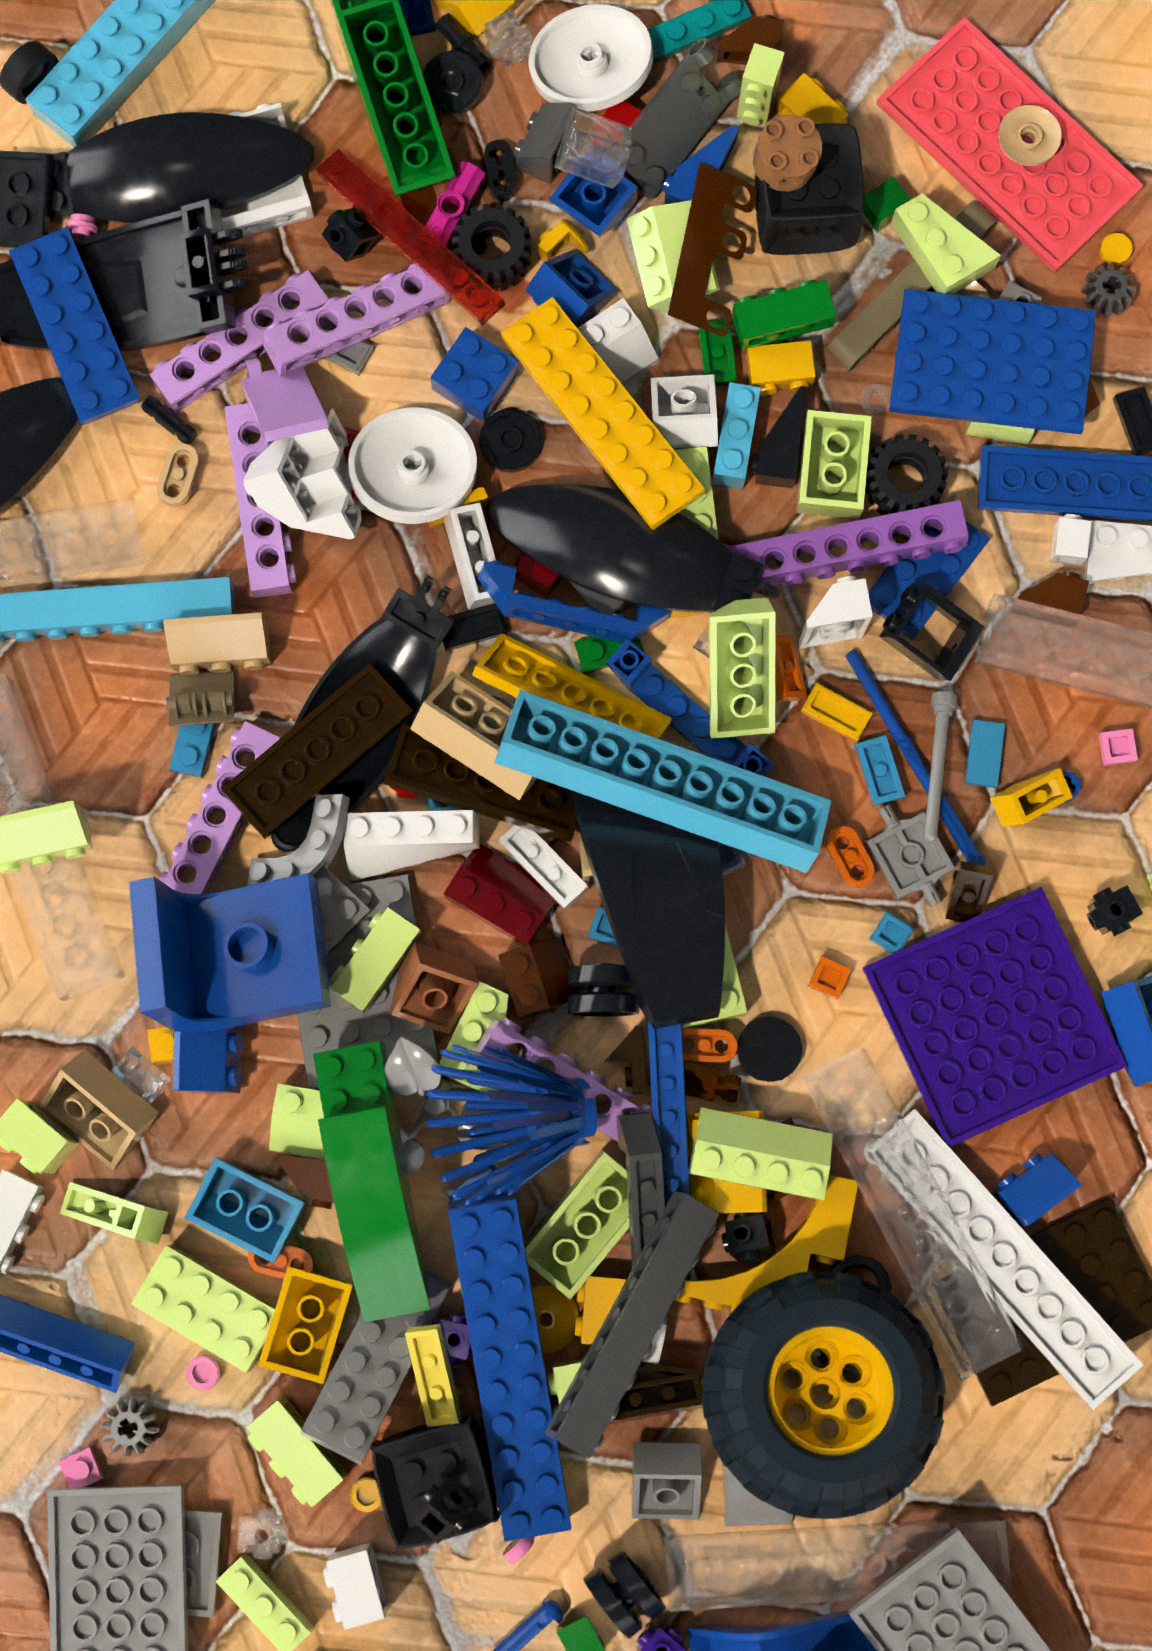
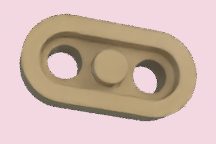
M179 443L170 448L158 481L157 493L162 502L170 507H179L188 501L198 472L200 459L196 450L189 444ZM182 458L189 459V463L186 466H179V461ZM177 487L180 489V493L177 496L169 495L172 488Z

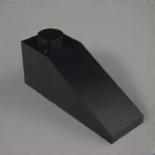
M800 387L761 443L759 454H753L750 473H756L755 484L793 488L796 480L806 394L805 387Z

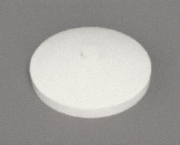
M593 4L573 8L552 19L537 34L529 52V70L538 93L549 103H573L577 105V112L606 109L629 98L642 86L648 77L653 63V47L650 34L644 23L637 16L623 8L606 4Z
M411 407L389 411L370 421L359 432L351 446L348 468L355 494L370 511L393 522L420 524L448 515L450 509L459 507L467 499L476 480L477 456L470 436L454 419L435 410Z

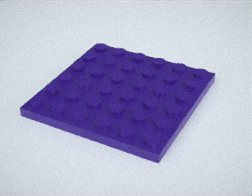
M1042 887L862 968L939 1135L949 1147L1127 1067Z

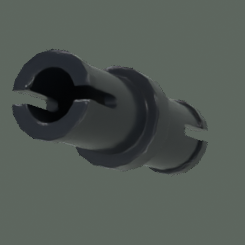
M450 13L445 14L437 21L435 28L452 45L451 50H459L469 54L480 65L481 70L487 67L490 63L489 57L473 42L474 37L471 33H465Z

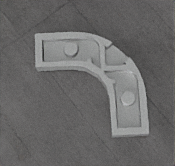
M344 794L317 795L311 825L307 837L300 847L291 854L278 858H252L247 886L305 873L313 876L323 864L328 866L335 856L343 837L350 798Z

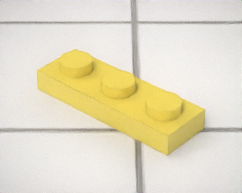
M441 1324L408 1328L405 1336L427 1427L460 1423L462 1414Z

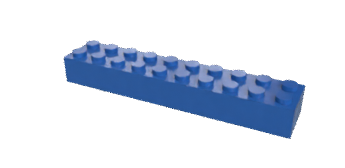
M509 1191L499 1195L489 1194L481 1200H476L466 1206L465 1201L468 1198L448 1201V1214L504 1542L572 1530L558 1441L544 1434L553 1418V1411L516 1192L508 1196Z

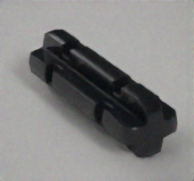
M150 395L143 401L141 405L143 411L150 417H153L156 422L172 435H176L177 439L182 443L190 444L196 438L197 433L195 429L189 424H185L184 420L168 407L162 406L157 398Z

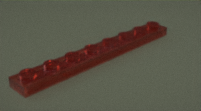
M337 149L316 168L320 178L353 208L356 207L358 211L362 212L369 223L479 324L483 326L505 306L504 299L341 150Z

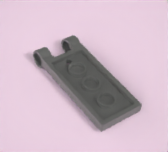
M706 38L698 40L690 47L686 56L607 155L630 181L638 186V189L647 199H654L662 189L669 174L672 175L729 101L735 99L740 94L742 79L735 71L723 76L716 88L699 72V69L707 65L716 54L715 48ZM699 88L702 90L700 96L697 94Z

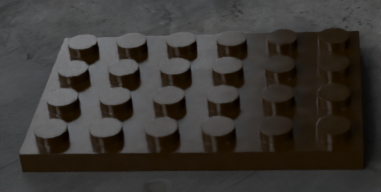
M1107 1198L1029 1236L1123 1342L1152 1329V1281L1111 1198ZM966 1267L931 1283L991 1407L1060 1374Z

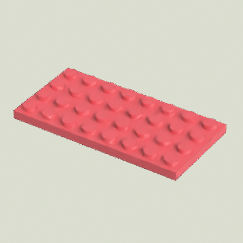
M965 17L877 99L876 104L1053 273H1056L1144 186ZM1022 105L1040 106L1051 112L1057 119L1061 128V143L1055 155L1047 162L1036 166H1025L1012 161L1002 151L998 140L999 126L1005 115L1016 107ZM1025 136L1022 138L1026 143H1033L1031 137Z

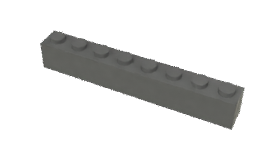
M673 1192L544 1433L545 1435L589 1459L592 1453L600 1448L603 1441V1433L608 1423L619 1412L620 1400L625 1391L629 1390L636 1379L635 1372L641 1361L649 1355L655 1334L665 1325L668 1319V1310L673 1300L682 1293L685 1285L684 1280L689 1270L698 1263L700 1249L705 1240L715 1231V1221L719 1216L718 1212L686 1193Z

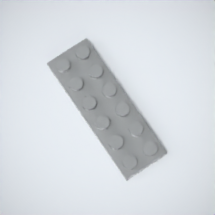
M424 1270L431 1310L364 1322L361 1314L302 1427L300 1435L361 1465L412 1365L405 1332L410 1327L432 1325L452 1283Z

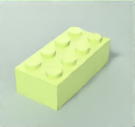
M166 1245L131 1303L133 1306L245 1373L251 1371L263 1350L276 1307L173 1245Z

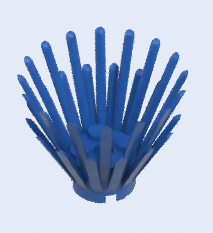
M454 1044L452 1046L456 1051L465 1053L468 1056L449 1050L440 1051L444 1057L478 1066L477 1068L480 1073L435 1065L431 1068L435 1074L466 1079L472 1085L501 1090L471 1092L430 1089L427 1091V1097L431 1099L467 1101L464 1105L467 1110H502L508 1112L428 1119L426 1124L429 1128L492 1123V1125L469 1129L467 1136L475 1139L436 1147L431 1151V1155L436 1158L526 1137L476 1155L473 1159L474 1162L442 1174L440 1177L441 1182L451 1181L540 1147L455 1191L452 1194V1199H458L486 1184L488 1187L469 1197L465 1201V1206L476 1200H481L496 1191V1195H499L511 1188L508 1192L509 1196L571 1151L575 1146L588 1145L590 1142L585 1140V1137L595 1135L598 1119L595 1098L585 1099L582 1090L591 1088L584 1079H568L497 1046V1050L487 1046L484 1049L487 1053L503 1060Z

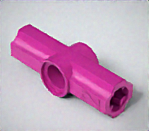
M462 161L455 172L456 178L451 179L445 192L441 193L438 197L437 206L417 240V245L433 256H442L454 234L456 224L461 225L460 218L466 214L486 177L485 172L470 162ZM449 204H455L459 207V210L454 214H448L443 211Z

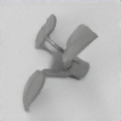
M400 1036L385 1065L384 1072L387 1084L401 1095L408 1096L418 1091L419 1095L423 1096L422 1102L424 1106L409 1134H407L403 1127L399 1126L407 1174L410 1175L415 1173L424 1162V1147L418 1140L413 1138L417 1135L428 1113L441 1114L447 1108L450 1109L453 1116L506 1111L467 1110L463 1106L461 1115H459L455 1107V1100L431 1099L427 1097L428 1090H452L451 1086L447 1081L441 1079V1075L435 1074L431 1070L433 1066H439V1064L425 1048L407 1037ZM492 1123L458 1126L457 1137L461 1142L475 1139L467 1136L469 1129L492 1125ZM505 1142L496 1143V1144H492V1145H488V1146H484V1147H480V1148H475V1149H477V1150L492 1149V1148H495V1147H497V1146L502 1145V1144L505 1143Z

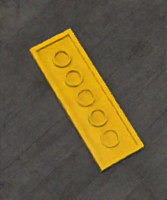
M505 634L498 636L477 663L472 675L517 698L519 690L660 740L672 721L671 717Z

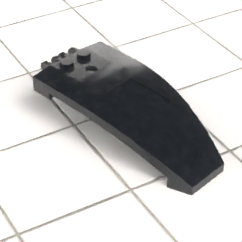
M206 199L180 206L181 210L74 240L120 351L158 347L236 328L233 292L248 289L250 281L246 278H237L235 280L230 278V274L248 268L246 260H237L245 257L244 248L233 247L226 249V243L243 238V231L236 228L223 230L219 204ZM13 260L0 263V345L50 351Z
M567 789L572 811H575L595 884L620 953L636 990V1003L653 1029L718 1018L721 1005L725 955V901L718 842Z

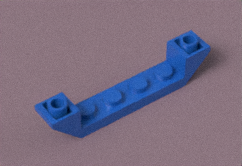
M485 561L478 575V580L504 616L619 643H624L627 638L634 642L664 623L672 612L670 610L637 605L634 609L633 620H629V617L622 614L607 615L599 613L597 609L584 606L578 608L569 606L566 602L558 599H539L529 592L514 593L513 586L517 568L508 567L502 561Z
M628 638L606 662L630 692L647 706L671 717L670 726L705 756L764 777L775 766L773 762L752 744L747 747L736 737L711 739L710 715L651 665L652 659Z

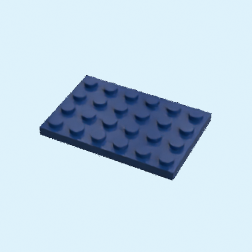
M904 289L889 412L1082 435L1096 311Z

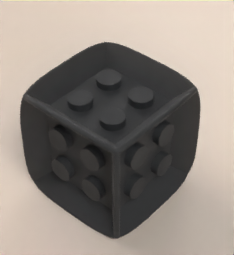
M839 123L815 124V128L818 130L822 140V156L813 176L800 189L790 192L776 191L769 187L770 184L764 180L761 181L755 172L757 227L761 248L764 253L773 255L817 254L841 251L856 245L863 227L864 184L860 143L854 126Z
M474 1414L462 1416L460 1423L432 1427L422 1425L396 1433L383 1440H375L371 1444L370 1449L372 1451L377 1487L387 1525L397 1550L435 1542L412 1519L425 1505L420 1499L433 1484L439 1488L448 1478L461 1487L475 1502L466 1513L471 1518L457 1534L452 1530L443 1540L475 1531L492 1522H498L500 1512L497 1509L494 1483L483 1441L474 1420Z

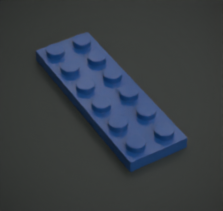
M65 227L9 250L80 423L82 425L88 424L141 402L69 228Z
M982 445L980 448L977 510L1059 516L1076 514L1087 518L1152 522V457Z

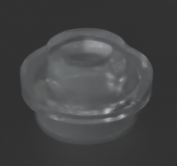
M877 383L869 384L862 389L859 396V404L866 413L880 415L889 408L891 395L885 386ZM876 396L880 399V403L874 405L870 403L869 398Z

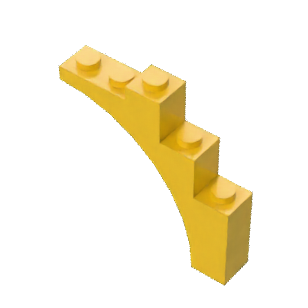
M829 1175L824 1200H815L804 1223L776 1253L746 1271L727 1277L698 1281L684 1280V1289L674 1301L690 1304L691 1298L705 1300L704 1307L721 1311L724 1309V1304L729 1305V1316L742 1301L761 1287L788 1275L807 1272L811 1254L816 1255L815 1262L834 1265L835 1259L844 1260L859 1181Z

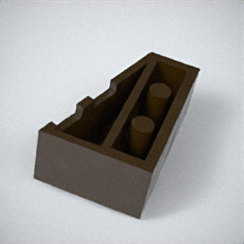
M641 1362L635 1372L636 1379L629 1390L625 1391L619 1402V1412L608 1425L702 1408L703 1390L699 1370Z

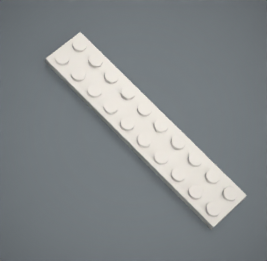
M916 1109L911 1111L865 1152L1091 1410H1094L1143 1366V1363Z

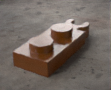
M684 1060L687 1096L713 1101L715 1094L727 1102L734 1103L737 1101L738 1091L730 1088L740 1090L741 1077L736 1075L722 1077L719 1076L720 1068Z

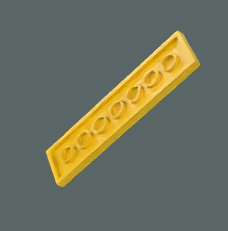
M553 297L501 332L503 341L652 530L705 494V488Z

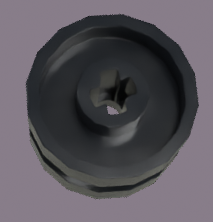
M594 963L568 967V986L574 989L588 990V992L574 993L568 996V1015L584 1017L639 1015V1006L636 1003L637 995L619 992V990L634 988L626 965Z
M619 1547L607 1557V1566L616 1578L615 1580H612L602 1568L595 1567L583 1577V1581L612 1622L625 1637L630 1639L642 1629V1620L633 1608L635 1605L650 1619L657 1617L666 1609V1606L645 1572Z

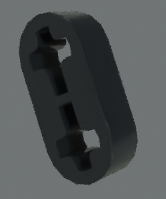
M494 140L487 144L484 151L488 187L491 196L495 200L505 202L512 199L517 190L513 154L507 142ZM497 150H500L501 154L504 155L502 156L503 166H497L496 158L493 157ZM499 175H504L505 183L508 184L506 191H501L498 186Z

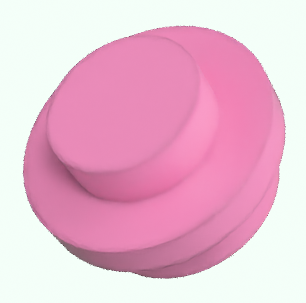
M73 214L70 217V221L66 223V227L69 228L72 237L76 239L98 233V227L95 225L96 219L89 215Z

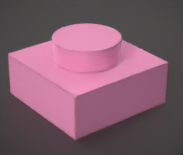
M1133 728L1101 732L1098 735L1103 766L1133 763L1138 760Z
M92 1446L58 1461L69 1488L85 1487L105 1478Z

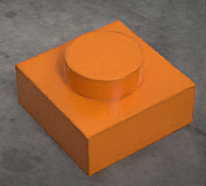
M821 956L807 987L838 1000L852 969Z

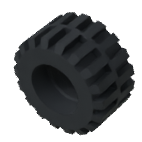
M483 204V210L479 211L477 207L470 209L471 216L468 217L464 214L460 218L461 225L456 224L454 228L452 248L456 269L459 275L463 274L464 281L468 285L474 282L475 289L481 291L484 286L488 288V292H495V287H500L501 291L508 290V283L511 282L513 286L518 284L519 276L524 277L527 273V266L531 264L532 249L528 226L525 227V220L521 215L516 218L515 210L510 207L507 212L503 210V205L496 204V208H490V204ZM487 237L501 238L511 247L503 257L495 260L480 257L475 253L474 248L480 240Z
M903 434L896 435L894 441L888 438L883 442L882 447L878 446L875 449L867 466L865 494H870L868 501L871 506L874 504L878 505L876 510L882 515L886 511L892 514L932 506L938 503L947 484L948 469L944 468L946 464L945 457L938 456L940 449L936 445L932 448L928 446L930 440L923 437L922 442L917 441V435L910 434L908 439H904ZM899 464L912 466L921 474L923 487L913 492L901 491L890 482L888 470Z

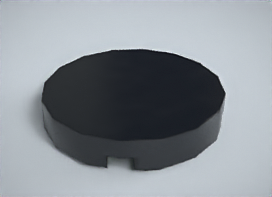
M450 50L435 55L426 65L423 72L424 81L433 107L448 115L461 114L470 110L479 101L484 89V75L480 65L469 54L459 50Z
M515 409L495 412L485 420L480 431L479 447L482 457L491 467L501 472L515 473L525 470L536 461L541 452L542 435L539 425L525 412L522 413Z
M769 1016L758 1018L744 1028L738 1038L737 1056L740 1065L748 1075L758 1081L775 1082L783 1080L794 1072L800 1063L803 1049L800 1036L791 1024L783 1019Z

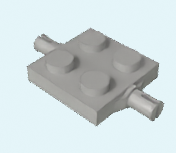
M890 804L882 807L878 812L881 814L887 828L882 834L867 841L866 845L896 900L911 892L923 891L930 907L943 902L934 884L940 877L953 871L955 867L938 836L936 841L932 843L924 839L925 813L922 812L911 819L898 821Z

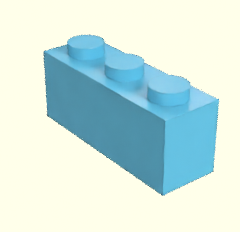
M729 382L712 484L743 490L761 387Z

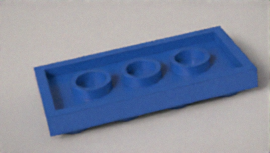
M966 521L969 534L968 545L963 547L961 551L952 554H945L944 551L931 553L930 557L922 560H913L912 557L901 559L897 564L888 566L868 592L871 610L886 620L892 612L896 611L901 603L900 597L903 591L913 583H927L946 597L987 545L990 538ZM928 528L924 531L929 537H937L941 534L937 528ZM921 600L902 633L913 640L936 610Z

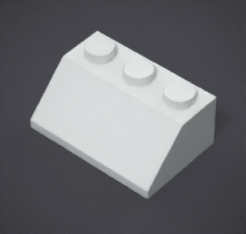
M624 298L578 327L581 334L621 384H624L659 359L642 323Z
M846 576L837 579V583L832 584L806 621L798 642L799 649L861 639L873 617L866 579L856 580V576Z

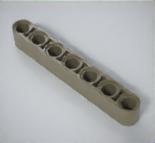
M973 200L954 218L982 241L998 223L976 200ZM914 259L827 347L826 351L849 372L858 366L900 324L904 289L929 292L934 290Z

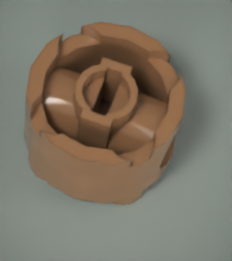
M784 115L765 123L754 150L753 166L760 180L770 184V188L776 191L790 192L802 188L811 179L822 156V140L818 130L815 128L814 122L807 117L801 118L799 116Z

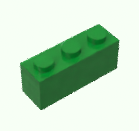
M808 280L801 283L797 288L790 290L777 288L770 291L768 295L758 298L746 296L733 304L732 318L741 350L833 327L837 316L826 280L821 282Z

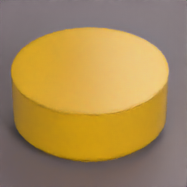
M1111 233L1104 238L1100 245V258L1107 265L1113 262L1115 267L1121 266L1127 262L1132 253V243L1124 234Z
M362 1477L353 1484L350 1491V1499L356 1509L362 1512H371L381 1505L382 1502L376 1478Z

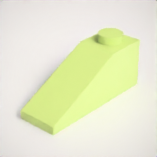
M69 1182L59 1214L133 1239L159 1244L169 1212Z

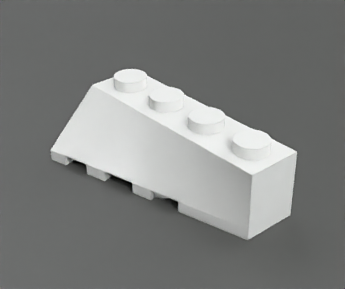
M473 810L347 813L343 846L350 882L354 883L371 876L387 874L393 870L420 865L433 859H441L480 848V816Z

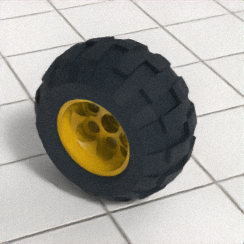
M808 1271L788 1275L761 1287L742 1301L724 1321L711 1344L704 1366L702 1408L713 1446L724 1466L742 1484V1487L753 1496L786 1513L800 1517L816 1519L845 1518L869 1512L888 1503L889 1500L897 1496L906 1487H909L923 1471L924 1465L929 1459L934 1446L939 1441L944 1423L942 1416L944 1395H946L945 1379L929 1333L923 1324L919 1323L903 1306L904 1303L885 1288L881 1289L861 1280L860 1277L842 1272ZM821 1350L826 1354L827 1364L825 1368L819 1369L813 1366L810 1360L812 1351ZM850 1364L857 1368L859 1377L856 1383H849L843 1378L842 1370L845 1365ZM786 1370H793L799 1375L800 1384L796 1389H790L783 1383V1374ZM821 1385L826 1388L825 1394L830 1397L827 1404L822 1405L816 1402L817 1396L813 1394L816 1386ZM851 1399L859 1401L863 1407V1413L858 1419L852 1418L847 1413L846 1406ZM791 1405L799 1406L804 1412V1419L800 1424H793L787 1418V1410ZM822 1420H829L835 1425L836 1431L832 1439H825L820 1435L819 1424Z

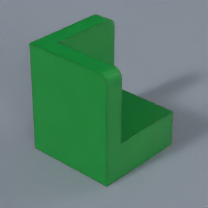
M893 176L864 195L863 214L878 233L887 227L890 217L894 215L895 209L910 201V198Z
M583 1616L565 1627L562 1624L556 1628V1633L566 1651H606L605 1645L600 1636H597L587 1616Z

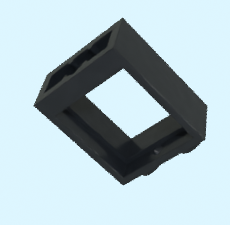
M913 583L901 594V603L896 611L892 612L884 621V630L879 637L934 678L951 681L981 634L984 626L927 583ZM921 600L957 625L935 661H932L899 636Z

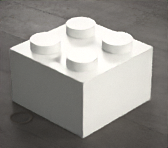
M714 374L650 378L653 424L673 449L718 446Z
M372 1542L332 1553L327 1560L326 1567L323 1568V1574L327 1588L333 1587L336 1597L335 1601L332 1602V1608L336 1622H342L344 1630L384 1619L389 1606Z

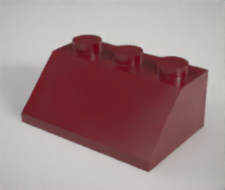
M480 844V848L473 850L443 893L448 901L523 946L533 942L556 904V901L527 871Z

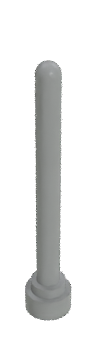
M946 691L934 692L931 698V709H933V714L936 716L924 830V839L929 843L937 839L949 717L957 709L958 696Z

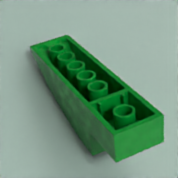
M330 0L337 22L338 35L395 196L456 178L399 1Z
M377 1041L314 1053L313 1057L324 1118L318 1119L319 1130L339 1227L364 1322L431 1310L393 1089L387 1084L384 1072L387 1062L385 1043Z

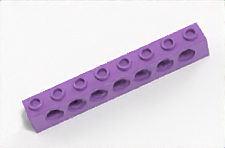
M961 500L726 548L731 553H738L763 564L757 581L766 582L770 585L785 583L787 586H793L804 582V579L807 578L828 579L835 576L837 572L848 570L850 573H858L866 570L867 566L877 564L883 567L892 566L901 559L911 557L913 560H922L930 557L931 553L944 551L945 554L956 553L968 545L969 534ZM928 528H937L941 534L937 537H929L924 531ZM897 534H904L910 540L904 544H899L893 540V537ZM871 540L876 542L878 546L873 550H866L861 544ZM834 547H842L846 550V553L836 557L831 555L829 551ZM803 553H810L815 558L809 563H803L798 560V557ZM773 559L780 560L783 563L778 569H770L766 566Z

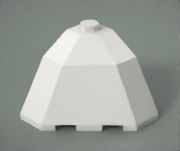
M331 407L324 410L328 422L327 429L275 440L251 462L243 482L246 492L253 497L258 507L287 526L345 539H353L356 537L362 517L360 507L356 506L352 498L351 490L353 488L350 481L348 464L345 461L344 448L349 446L347 434Z

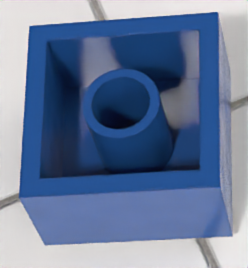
M465 327L430 377L431 387L433 391L484 423L519 374V361Z

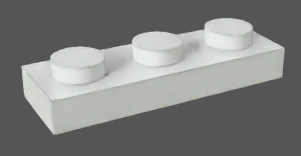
M514 825L498 840L565 911L589 890L588 885L535 831Z

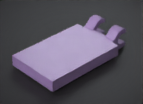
M257 357L244 360L248 373H246L247 378L241 379L243 392L265 442L328 428L326 414L304 367L280 377L276 369L262 372Z

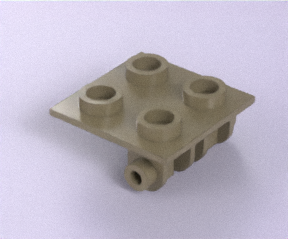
M234 671L225 673L207 672L195 675H170V694L166 698L167 710H169V727L234 722Z

